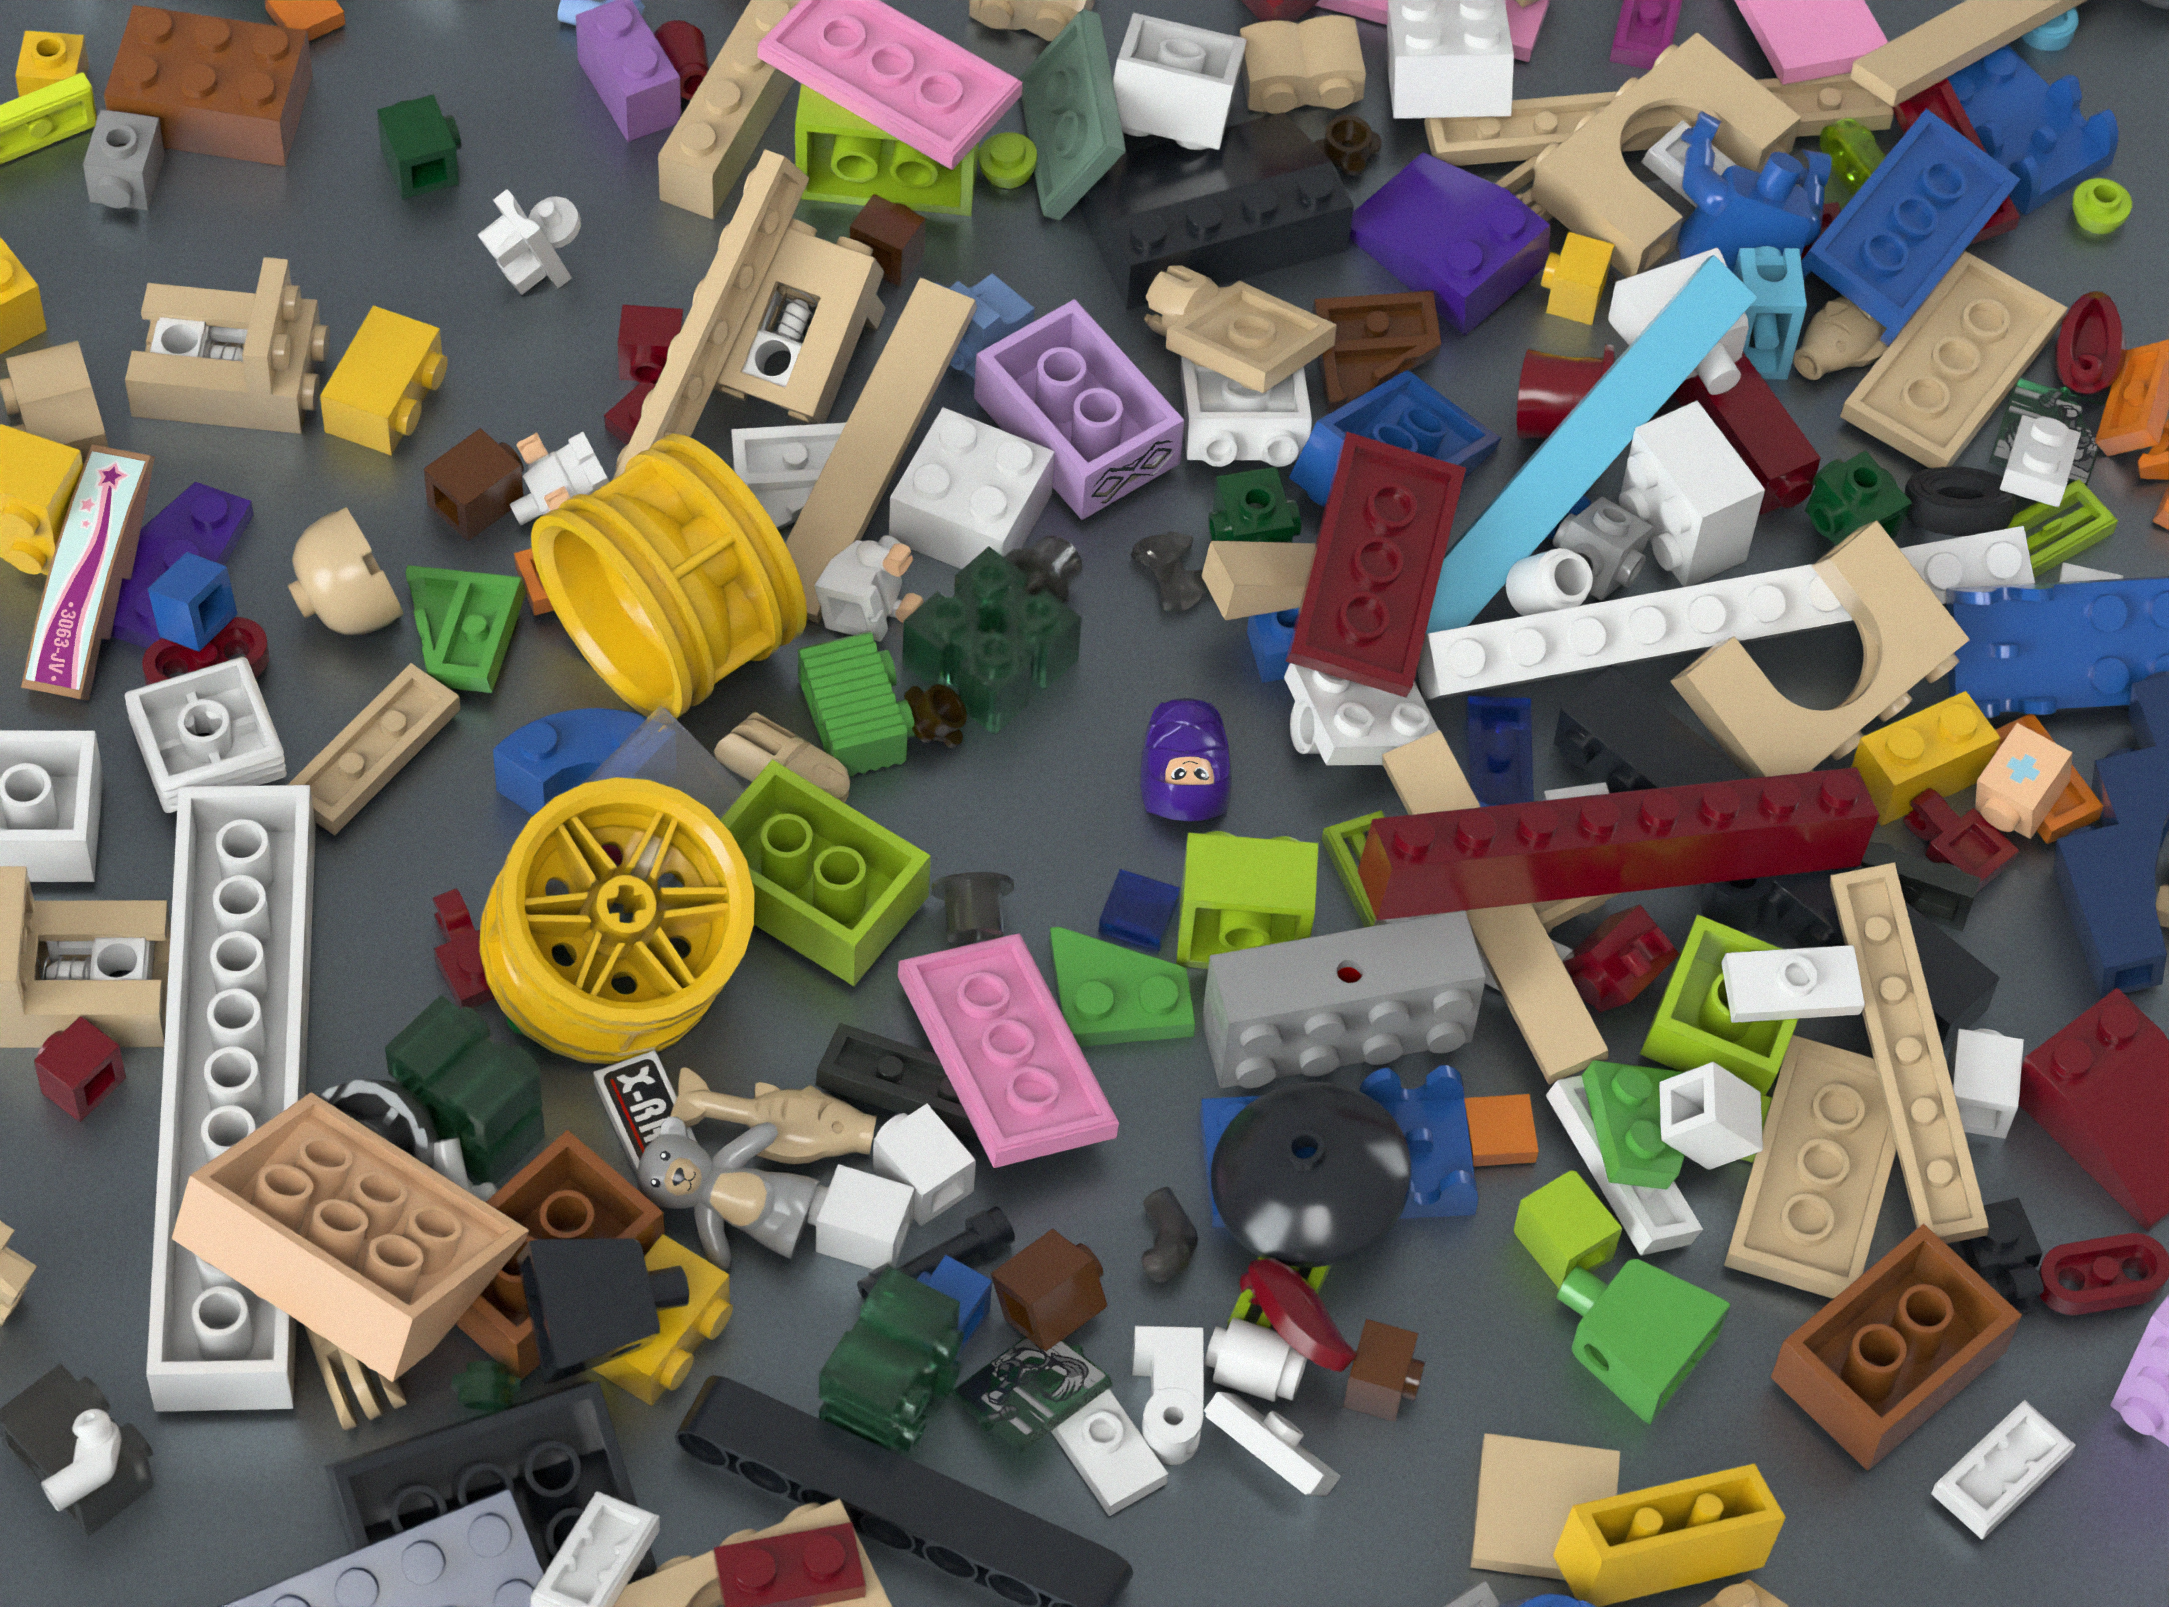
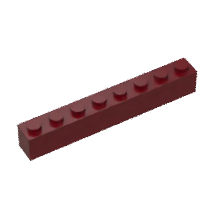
M1853 767L1372 819L1358 867V874L1376 920H1386L1857 867L1861 864L1880 815L1858 768Z

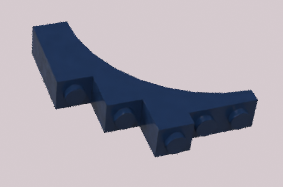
M2167 671L2154 673L2140 682L2132 683L2128 717L2140 750L2132 748L2119 749L2108 754L2103 759L2095 760L2091 790L2103 804L2100 818L2104 827H2081L2070 832L2066 837L2057 838L2053 871L2100 999H2103L2116 988L2125 994L2162 985L2167 951L2156 912L2155 872L2159 854L2169 835V672Z

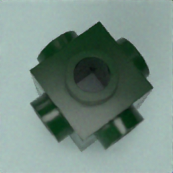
M1865 450L1845 462L1841 459H1835L1825 465L1813 479L1815 488L1804 511L1811 517V521L1817 531L1828 537L1837 546L1856 529L1876 520L1891 539L1895 538L1912 502L1898 487L1892 474L1886 469L1881 468Z
M1277 467L1216 477L1213 512H1210L1208 515L1211 541L1292 543L1294 536L1301 535V518L1295 499H1286Z

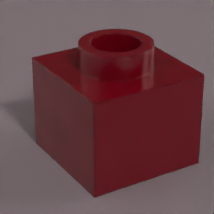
M622 304L618 336L619 380L641 383L647 378L654 384H657L667 362L669 346L684 325L682 308Z
M79 1016L65 1031L53 1033L43 1043L37 1058L34 1059L41 1093L79 1122L84 1120L126 1079L120 1045L82 1016Z

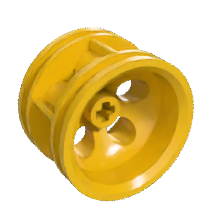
M672 433L664 436L652 444L649 450L641 451L627 462L624 473L590 495H573L564 501L559 509L550 510L533 524L531 546L535 565L545 592L567 633L598 675L628 705L655 721L661 723L675 721L684 715L690 706H696L706 700L712 694L715 683L749 660L762 661L779 649V646H785L798 638L806 627L807 605L802 582L791 554L773 521L748 486L718 455L702 443L686 435Z

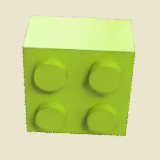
M1212 831L1206 834L1188 833L1180 897L1176 964L1187 968L1208 969L1210 955L1311 938L1316 904L1318 843L1300 842L1295 838L1278 836L1271 839L1236 837L1223 831Z
M1697 914L1681 947L1680 955L1677 957L1639 1054L1681 1072H1688L1715 1062L1760 1091V1094L1766 1096L1778 1074L1798 1019L1732 1023L1721 962L1726 953L1783 949Z

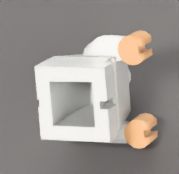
M584 432L568 439L569 444L550 454L544 447L538 433L517 443L524 461L528 464L527 472L523 475V478L531 491L530 494L509 504L520 526L546 514L550 510L559 509L560 505L573 495H590L609 483Z
M885 535L880 538L878 543L872 540L864 542L856 540L832 558L814 585L819 605H821L825 628L850 635L871 631L874 640L881 642L888 631L887 616L897 618L907 626H914L925 611V605L921 606L924 602L923 598L918 594L908 593L903 600L897 599L903 583L901 576L907 571L913 561V556H909L911 553L910 547L900 543L894 537Z

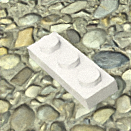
M1582 1076L1557 1080L1546 1094V1097L1640 1256L1691 1245L1703 1228L1676 1183L1673 1181L1667 1190L1609 1183Z

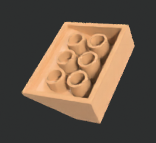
M310 1092L189 1176L172 1239L198 1255L205 1262L212 1264L249 1288L259 1297L269 1301L303 1323L316 1334L323 1336L357 1358L370 1369L377 1371L393 1382L434 1350L525 1242L529 1230Z

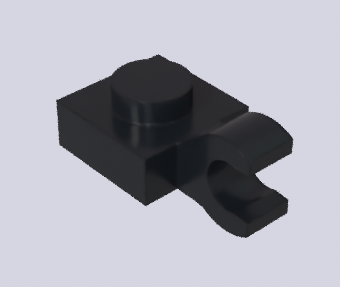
M2018 1197L1984 1205L1989 1226L1988 1235L1959 1241L1968 1263L1983 1279L1995 1277L2002 1297L2020 1314L2036 1311L2038 1306L2033 1295L2043 1293L2044 1287L2035 1267L2039 1265L2043 1252Z

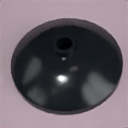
M1307 1082L1285 1086L1271 1091L1247 1105L1236 1115L1223 1132L1216 1146L1211 1165V1189L1214 1202L1221 1220L1231 1235L1242 1246L1263 1259L1275 1258L1287 1266L1300 1268L1323 1267L1341 1263L1358 1256L1374 1246L1391 1230L1399 1219L1406 1205L1412 1180L1411 1159L1407 1142L1402 1130L1391 1114L1374 1099L1360 1091L1338 1084ZM1312 1147L1317 1150L1309 1158L1302 1159L1295 1156L1296 1152L1302 1148Z

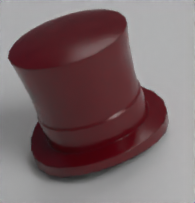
M1605 344L1603 358L1567 357L1528 349L1523 361L1516 407L1518 438L1547 439L1615 363L1614 345Z

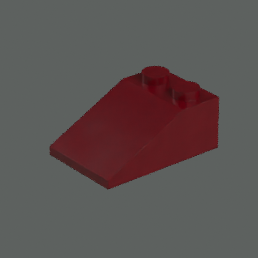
M2116 988L2025 1056L2021 1067L2018 1104L2149 1232L2169 1216V1040L2165 1033L2122 991Z

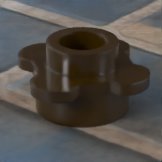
M1342 115L1329 122L1324 139L1317 140L1314 144L1332 161L1333 165L1341 168L1344 173L1359 175L1365 171V161L1368 157L1380 151L1382 140L1362 118L1353 115Z
M935 684L925 692L918 686H911L905 691L904 699L907 700L914 719L912 730L921 741L925 743L934 740L942 741L950 748H955L962 743L963 735L960 728L967 721V711L963 701L955 691L942 684Z

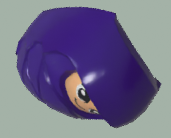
M1180 698L1160 703L1154 709L1148 723L1142 750L1140 787L1146 812L1180 821H1201L1221 814H1227L1231 799L1232 774L1228 740L1218 710L1211 702L1206 703L1203 700Z

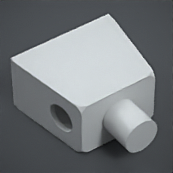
M1715 248L1617 281L1608 316L1612 327L1630 346L1708 257L1715 255L1726 266L1719 249ZM1745 312L1686 379L1698 375L1708 392L1713 395L1724 393L1738 383L1741 373L1736 367L1735 362L1742 357L1749 328Z

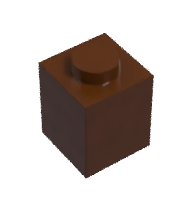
M479 428L424 468L427 505L466 541H470L511 511L510 503L524 497L522 481L523 463L511 446L504 442L498 444L485 431Z
M1053 1228L990 1273L1005 1321L1045 1352L1108 1307L1100 1282L1104 1272L1096 1255L1085 1244L1078 1243L1074 1245Z

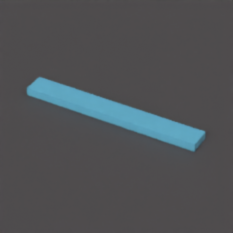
M1715 255L1708 257L1445 553L1426 634L1467 627L1506 583L1511 567L1519 560L1527 558L1630 443L1633 439L1635 428L1646 424L1757 299V296Z

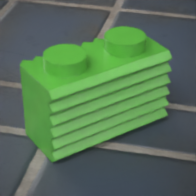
M871 631L799 648L798 679L824 752L840 761L847 768L849 777H853L856 773L865 774L870 769L877 771L882 766L889 768L894 763L898 765L904 763L907 759V738L915 736L912 730L914 719L907 700L896 702L895 693L892 692V687L897 685V677L889 650H877V645L874 642Z

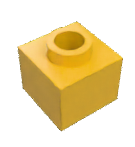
M25 30L15 74L19 97L82 72L87 78L89 62L84 35Z
M1568 232L1561 255L1550 252L1544 269L1541 287L1551 289L1546 313L1592 325L1607 282L1615 244Z

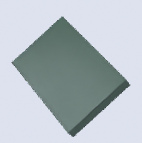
M1082 9L1018 78V80L1023 82L1021 98L1028 137L1034 143L1037 150V166L1034 171L1043 216L1059 221L1126 152L1100 14L1086 9Z

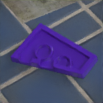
M194 482L142 527L131 580L122 578L111 636L146 649L157 640L162 639L159 637L148 588L186 552L225 566L254 516L252 501Z

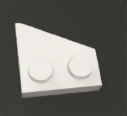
M846 423L731 429L734 472L743 480L761 503L778 531L797 521Z

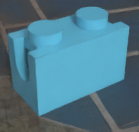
M1762 246L1755 249L1739 248L1734 274L1757 296V299L1745 311L1749 328L1743 352L1763 379H1788L1807 307L1800 249L1784 248L1782 256L1777 248ZM1752 329L1754 332L1755 346L1757 348H1752L1748 346Z

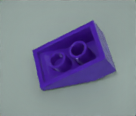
M1422 152L1353 211L1350 239L1411 291H1433L1436 312L1466 336L1546 266L1550 247V224L1509 190Z

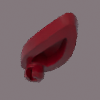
M2088 292L2071 306L2063 320L2056 344L2055 364L2058 376L2065 386L2077 393L2093 394L2103 391L2118 378L2124 366L2127 351L2126 333L2116 305L2111 297L2104 292Z
M1275 1258L1253 1260L1250 1262L1248 1271L1241 1276L1239 1282L1242 1293L1247 1289H1250L1253 1293V1297L1249 1302L1261 1305L1266 1317L1279 1335L1302 1356L1322 1367L1343 1372L1359 1355L1345 1341L1324 1303L1310 1283L1296 1270Z

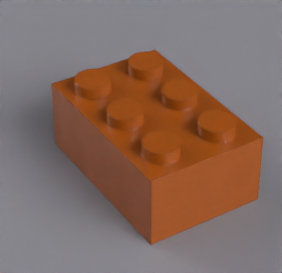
M133 5L104 92L106 110L159 117L163 147L166 149L286 166L313 77L308 33L306 30Z
M568 1129L485 1202L527 1228L529 1232L525 1242L455 1323L520 1382L540 1364L517 1263V1257L527 1243L539 1239L633 1238L639 1240L645 1257L660 1236L664 1234V1212Z
M1923 1223L1783 1341L1771 1378L1868 1471L2007 1352L2022 1315Z

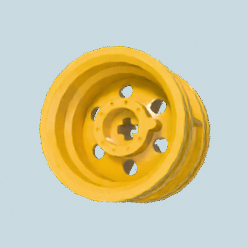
M615 777L584 783L554 797L530 818L513 844L504 867L489 892L480 923V956L487 984L501 1010L522 1033L553 1053L581 1062L617 1064L653 1050L658 1053L676 1044L700 1022L745 955L754 925V888L747 861L727 827L709 808L681 790L651 780ZM613 845L618 847L622 854L621 865L617 867L602 849V846ZM672 873L683 885V888H660L658 890L657 882L662 875ZM551 880L561 881L566 885L568 894L547 896L545 886ZM613 903L623 904V914L633 913L629 923L620 922L619 913H609ZM680 938L686 941L690 948L689 955L681 959L669 940ZM558 945H565L570 957L575 961L574 964L568 967L559 965L552 957V949ZM630 976L635 981L636 990L627 995L618 993L612 987V978Z

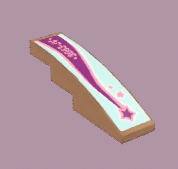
M94 444L91 445L71 498L51 561L34 625L21 688L82 700L90 699L101 638L110 640L122 578L131 580L154 465V456Z

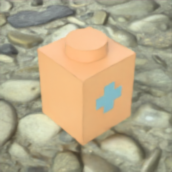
M2016 723L1977 780L1975 809L1981 812L1983 818L1995 828L2005 832H2012L2014 830L2031 839L2070 782L2073 752Z

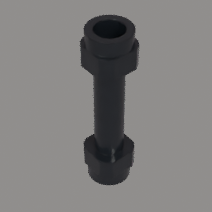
M995 1206L987 1211L981 1210L966 1219L965 1231L894 1270L891 1265L885 1263L870 1271L869 1276L857 1282L859 1294L873 1316L878 1317L886 1312L890 1314L905 1305L907 1293L910 1292L917 1278L923 1272L932 1275L945 1255L960 1263L977 1254L984 1260H988L1004 1251L1005 1246L1015 1241L1013 1228L999 1207Z

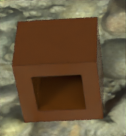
M873 194L850 225V239L872 248L871 257H874L884 270L882 279L902 287L925 255L926 218L916 214L904 204L893 203Z
M1366 1319L1356 1351L1359 1356L1353 1361L1343 1407L1395 1422L1402 1398L1415 1401L1421 1382L1425 1361L1413 1358L1419 1333Z

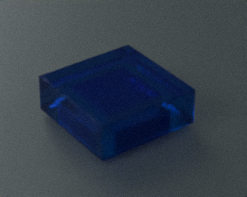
M1120 869L1100 917L1098 932L1159 951L1179 902L1181 888Z

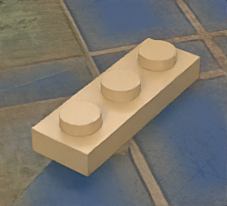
M410 663L288 785H310L315 822L335 836L461 710L459 695Z

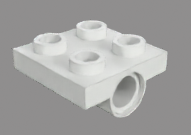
M1292 663L1289 664L1284 676L1295 700L1290 717V733L1293 745L1302 754H1321L1326 765H1383L1382 754L1438 731L1415 682H1413V687L1407 698Z

